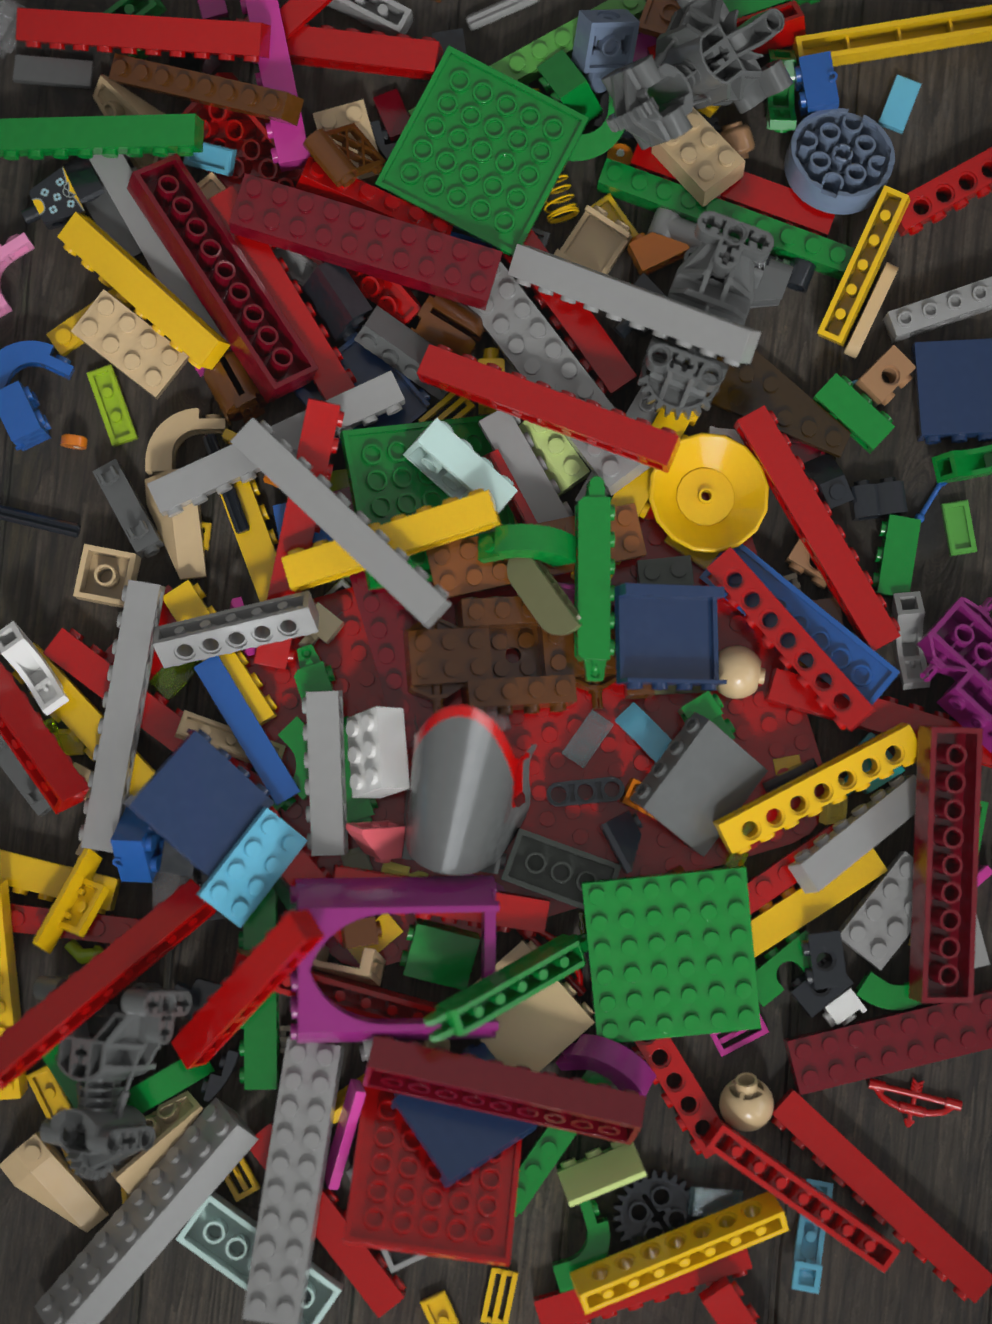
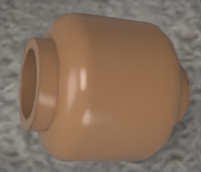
M742 121L723 126V131L719 134L743 159L749 158L748 152L755 148L750 126L742 124Z

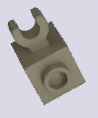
M318 602L315 606L319 613V632L305 636L298 645L300 647L310 644L314 646L319 638L329 645L345 624Z

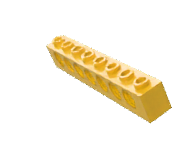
M902 722L715 820L713 824L726 850L732 854H743L752 848L751 844L759 840L765 842L775 836L774 832L784 827L787 830L799 824L798 819L806 815L812 817L823 811L822 807L829 803L837 804L847 798L846 794L853 790L856 792L862 791L871 785L870 782L878 777L879 779H885L894 774L893 769L901 765L907 767L917 762L918 740L910 724ZM894 746L895 755L892 759L888 760L886 758V750L888 747ZM870 758L872 761L871 769L864 772L862 770V763L865 759ZM842 771H847L848 780L840 785L838 776ZM823 783L824 793L816 797L814 789L816 785ZM799 796L801 804L797 809L792 810L790 801L793 797ZM775 808L777 817L774 821L768 822L766 814L770 809ZM752 821V832L744 835L742 832L744 823Z
M767 1191L569 1274L585 1314H588L789 1231L781 1205L775 1195Z

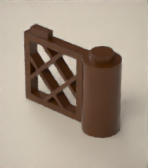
M355 123L329 131L320 128L309 135L303 143L304 148L337 187L344 186L346 188L356 180L357 176L371 171L375 175L379 174L386 164V160ZM348 133H351L356 140L349 138ZM334 140L342 143V146L338 145ZM349 147L357 150L358 154L349 150ZM365 154L370 156L372 160L366 158ZM351 160L357 162L359 167L356 168Z

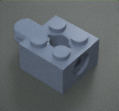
M627 9L579 10L571 61L583 73H586L585 79L594 92L601 93L607 90L601 81L604 76L619 67L633 62L640 21Z

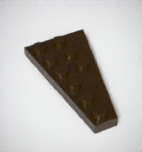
M757 350L754 351L750 364L740 363L739 367L729 364L725 378L710 403L739 417H744L765 405L768 411L772 410L778 420L777 427L781 434L785 433L789 438L839 459L851 435L848 429ZM717 355L716 360L723 362L725 357Z

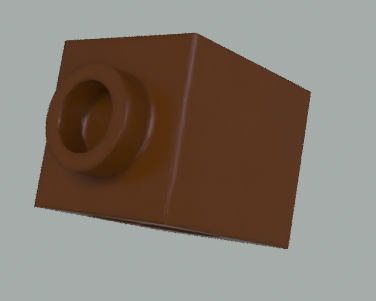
M367 916L342 927L343 948L349 949L379 944L378 937H382L380 921H375V916Z

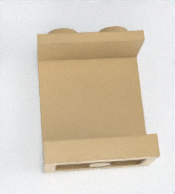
M323 944L312 962L311 968L314 970L380 987L386 960L375 949L364 948L359 969L327 963L329 948Z

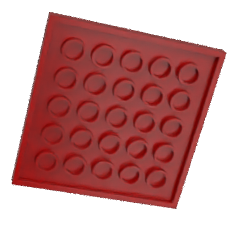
M363 1086L366 1096L359 1117L343 1244L509 1267L522 1139L448 1188H445L440 1181L442 1174L399 1110L391 1108L395 1093Z

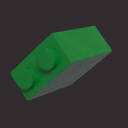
M416 918L415 924H410L407 931L406 940L410 941L408 950H402L399 966H403V975L460 990L466 989L480 942L479 933Z

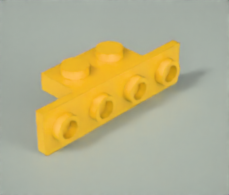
M83 849L33 940V944L48 954H51L63 931L82 938L85 937L110 891L104 885L91 881L103 860L93 850Z

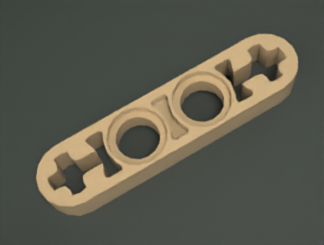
M888 262L885 264L845 348L844 354L856 359L899 267Z

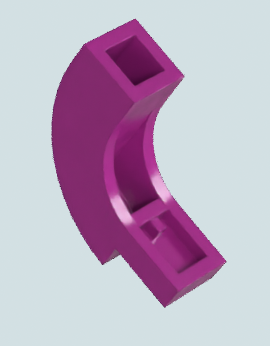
M581 1034L577 1042L571 1043L562 1051L556 1062L561 1071L591 1070L608 1078L620 1091L626 1089L635 1090L639 1095L643 1096L647 1095L656 1077V1074L648 1064L633 1051L613 1040L597 1035Z

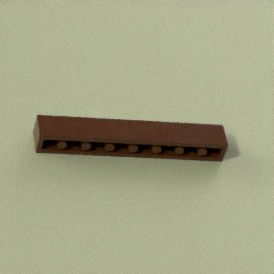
M116 53L109 75L110 80L126 87L295 126L298 125L304 99L285 91Z

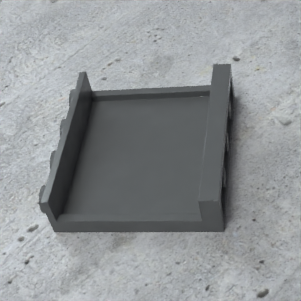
M694 712L685 722L684 727L675 739L669 743L668 748L660 759L652 766L651 771L642 783L637 786L630 800L641 806L673 832L686 846L704 857L719 838L713 822L742 807L768 770L713 722Z

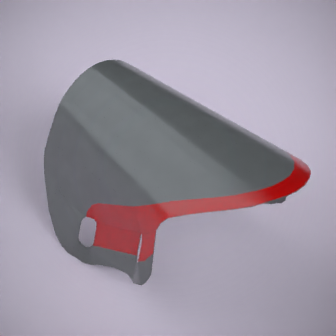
M456 705L443 708L430 717L420 730H418L415 715L414 732L416 729L418 733H415L414 755L408 767V772L412 767L411 780L409 781L410 789L405 790L404 793L405 844L411 858L418 864L437 873L466 875L479 872L495 863L501 857L525 820L531 803L530 759L537 745L533 744L521 758H516L504 734L494 720L471 706ZM523 792L525 794V803L520 807H516L514 799Z

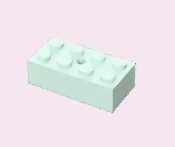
M438 418L419 435L403 454L451 498L458 497L459 500L468 497V493L476 489L483 488L484 491L489 490L493 495L498 514L518 491L508 477L500 475L488 459L480 457L473 451V447L468 441L460 439L453 433V429L448 423L440 421Z

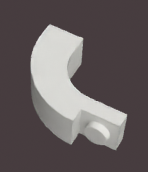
M14 621L0 630V653L19 673L41 710L48 716L69 701L63 690L64 687L35 645Z

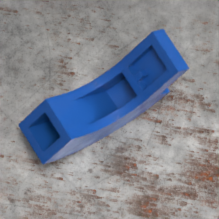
M41 341L16 342L0 350V389L8 386L16 373L28 367H41L70 380L74 373V366L70 365L71 361L61 355L52 357L54 345Z

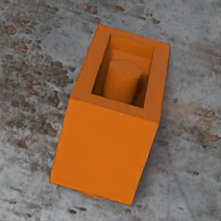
M652 232L647 235L640 233L634 236L628 244L627 251L641 276L643 273L648 275L682 259L689 246L686 243Z

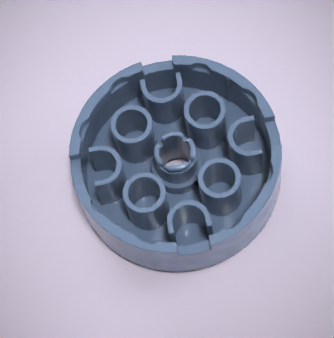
M845 108L820 110L804 118L795 129L784 160L787 181L796 195L815 209L839 215L861 212L877 202L884 185H887L895 163L894 147L885 130L870 117L864 115L862 118L848 113L849 109Z

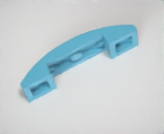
M634 702L614 720L655 763L660 759L672 741Z
M806 1179L807 1182L832 1199L833 1183ZM800 1213L793 1253L791 1289L819 1294L825 1231Z

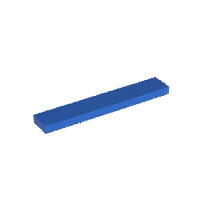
M219 655L210 657L194 667L195 671L265 787L271 793L270 795L276 805L282 804L301 792Z

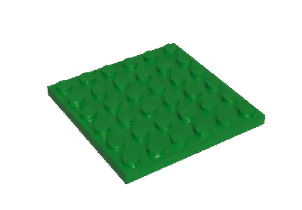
M448 45L377 178L375 187L419 207L436 218H441L454 228L513 258L517 244L525 243L581 137L589 117Z
M489 415L440 420L448 423L453 429V433L460 439L468 441L472 445L473 451L480 457L493 451L478 425L480 420ZM433 421L344 430L340 433L355 514L360 510L371 521L369 524L380 523L383 525L391 522L390 519L400 514L410 516L416 514V510L421 507L432 506L434 508L443 505L442 501L451 498L403 456L406 450ZM506 504L498 514L501 524H515L513 513L508 504ZM495 528L490 529V530H487V531H484V532H480V533H477V534H474V535H471V536H468V537H465V538H462V539L479 536V534H484V533L493 532V531H495ZM426 551L410 555L407 563L413 569L418 565L430 576L426 581L432 582ZM365 570L368 590L384 588Z
M745 866L582 882L597 1036L621 1043L761 1029Z

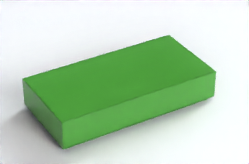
M968 500L941 504L949 556L976 553L977 547Z

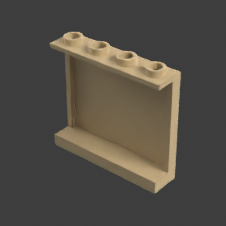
M523 939L496 963V971L538 947L531 940L527 943ZM559 980L497 1016L499 1030L495 1031L496 1038L480 1039V1041L484 1042L494 1057L502 1061L504 1065L512 1067L523 1065L529 1067L531 1071L540 1072L595 1023V1019L592 1017L595 1012L585 1001L581 1004L574 997L577 992L568 981L563 984Z

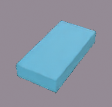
M897 75L878 124L902 134L921 83Z
M203 141V152L194 153L190 157L184 156L183 163L218 174L233 176L237 150Z

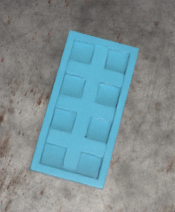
M263 807L197 892V895L241 928L308 840L267 807Z

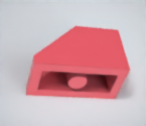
M389 820L346 823L348 833L363 853L374 857V861L390 863L391 859L402 858L405 826Z

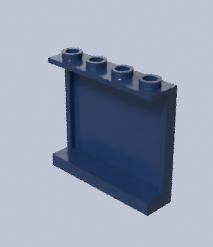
M356 336L342 345L338 350L344 360L340 361L345 370L349 368L357 380L354 383L355 387L392 371L405 398V404L401 405L402 410L389 416L386 412L377 417V422L366 427L361 424L353 429L415 423L431 409L428 402L431 398L422 387L417 389L412 384V380L354 340ZM313 381L292 391L305 407H307L308 398L324 401ZM339 438L338 446L342 449L341 438Z
M992 338L915 342L910 349L911 359H914V365L916 366L915 379L920 432L917 436V441H925V444L928 445L939 444L941 440H951V443L967 442V439L978 438V442L992 441Z
M624 583L614 586L616 684H625L626 689L630 690L643 689V685H651V690H667L668 685L676 686V690L679 691L692 690V686H701V691H716L717 686L727 684V680H719L717 600L725 598V587Z
M188 729L186 732L189 735L140 791L135 796L130 795L124 804L196 869L210 877L263 807L269 809L274 801L268 797L271 794L269 790L260 783L255 785L249 779L251 774L240 765L236 768L229 761L232 757L221 747L216 749L210 744L212 739L201 729L198 731Z
M484 1042L478 1046L471 1044L461 1052V1054H473L477 1059L485 1061L495 1059ZM397 1093L394 1094L395 1098L391 1104L392 1109L397 1108L442 1174L440 1181L445 1188H448L535 1131L538 1126L533 1123Z

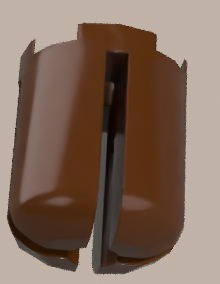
M430 295L417 315L420 322L416 330L411 327V330L437 347L439 344L452 349V353L461 356L463 353L472 355L476 349V343H480L485 333L482 318L468 306L439 296L434 298Z
M229 349L224 353V356L242 386L244 394L239 395L220 360L212 370L204 368V380L228 424L232 425L231 421L242 419L244 423H248L252 418L256 419L265 413L263 408L267 405V402L233 350Z

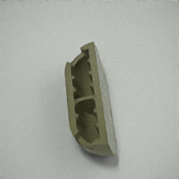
M509 558L507 564L508 579L539 625L546 632L553 635H567L582 626V623L578 621L581 618L579 612L542 561H535L532 558Z

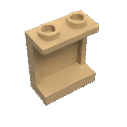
M587 205L584 209L585 213L561 249H557L553 255L608 275L632 239L631 233L628 232L630 227L618 219L615 223L608 219V213L601 207L595 205L592 208Z

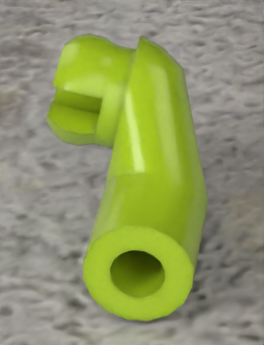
M75 939L70 940L64 947L80 964H88L93 956L104 951V948L100 945L84 949Z

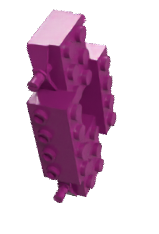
M960 597L941 615L916 644L923 651L928 663L920 677L922 679L927 675L923 681L929 682L938 672L955 680L937 703L961 726L983 728L982 745L992 753V619L989 616V612L992 609V598L987 597L978 606L967 598Z

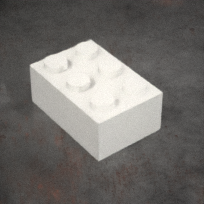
M376 706L346 718L352 798L380 799L410 789L403 708Z

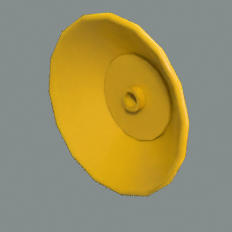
M699 433L680 439V446L669 473L654 468L650 475L649 501L656 522L673 541L692 551L719 553L727 550L729 547L735 548L740 546L757 532L768 511L769 485L765 473L760 466L761 463L745 445L726 435ZM703 492L709 494L710 499L708 501L702 499L701 494Z

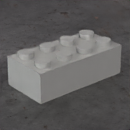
M899 851L888 865V871L877 879L838 929L841 932L842 942L879 970L883 969L911 933L914 858L906 851Z

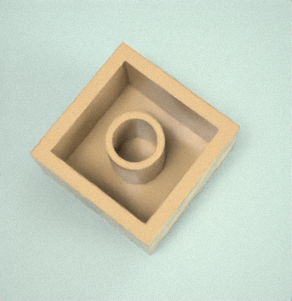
M84 544L73 596L83 601L124 608L122 590L125 585H128V580L137 581L141 557L135 553Z

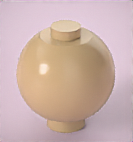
M736 645L722 649L719 652V680H727V684L717 686V691L723 696L732 699H742L752 695L758 689V684H764L766 668H761V660L758 655L744 646Z
M741 1073L722 1090L719 1107L722 1117L731 1127L739 1131L750 1132L760 1129L770 1120L774 1109V1100L766 1084L757 1079L754 1074Z

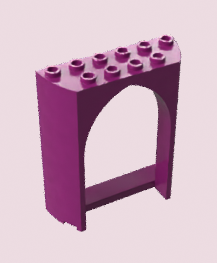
M493 876L296 879V886L290 887L291 903H296V911L308 909L325 937L303 959L296 969L290 973L292 991H296V996H291L290 998L292 1018H296V1023H291L290 1026L291 1040H296V1043L373 1042L374 1036L380 1037L382 1035L394 1037L396 1041L431 1040L429 1034L441 1027L440 1023L429 1027L426 1026L424 1018H370L354 1014L338 1006L316 984L310 972L312 962L322 945L335 932L347 924L367 916L389 913L482 912V980L496 972V912H499V901H496L497 888ZM495 1017L466 1035H451L444 1040L495 1039V1031L499 1030V1021Z

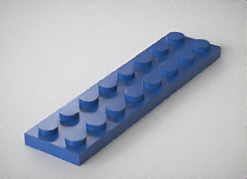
M741 544L738 547L732 548L873 706L900 674V671L745 545ZM725 551L720 552V553L716 556V558L712 561V563H713L720 555H722ZM706 569L699 578L707 585L714 586L707 578L711 573ZM733 574L729 579L730 587H738L742 583V576L740 574ZM758 594L749 595L746 600L747 606L751 608L756 607L760 602V596ZM740 606L737 607L744 615L746 614ZM773 613L768 614L764 619V624L768 628L774 627L778 622L777 615ZM786 634L782 638V645L785 648L792 647L796 642L794 634ZM804 654L801 656L800 661L807 667H811L814 663V658L811 654ZM822 674L820 677L831 685V676L829 674ZM842 694L845 698H847L850 701L848 695Z

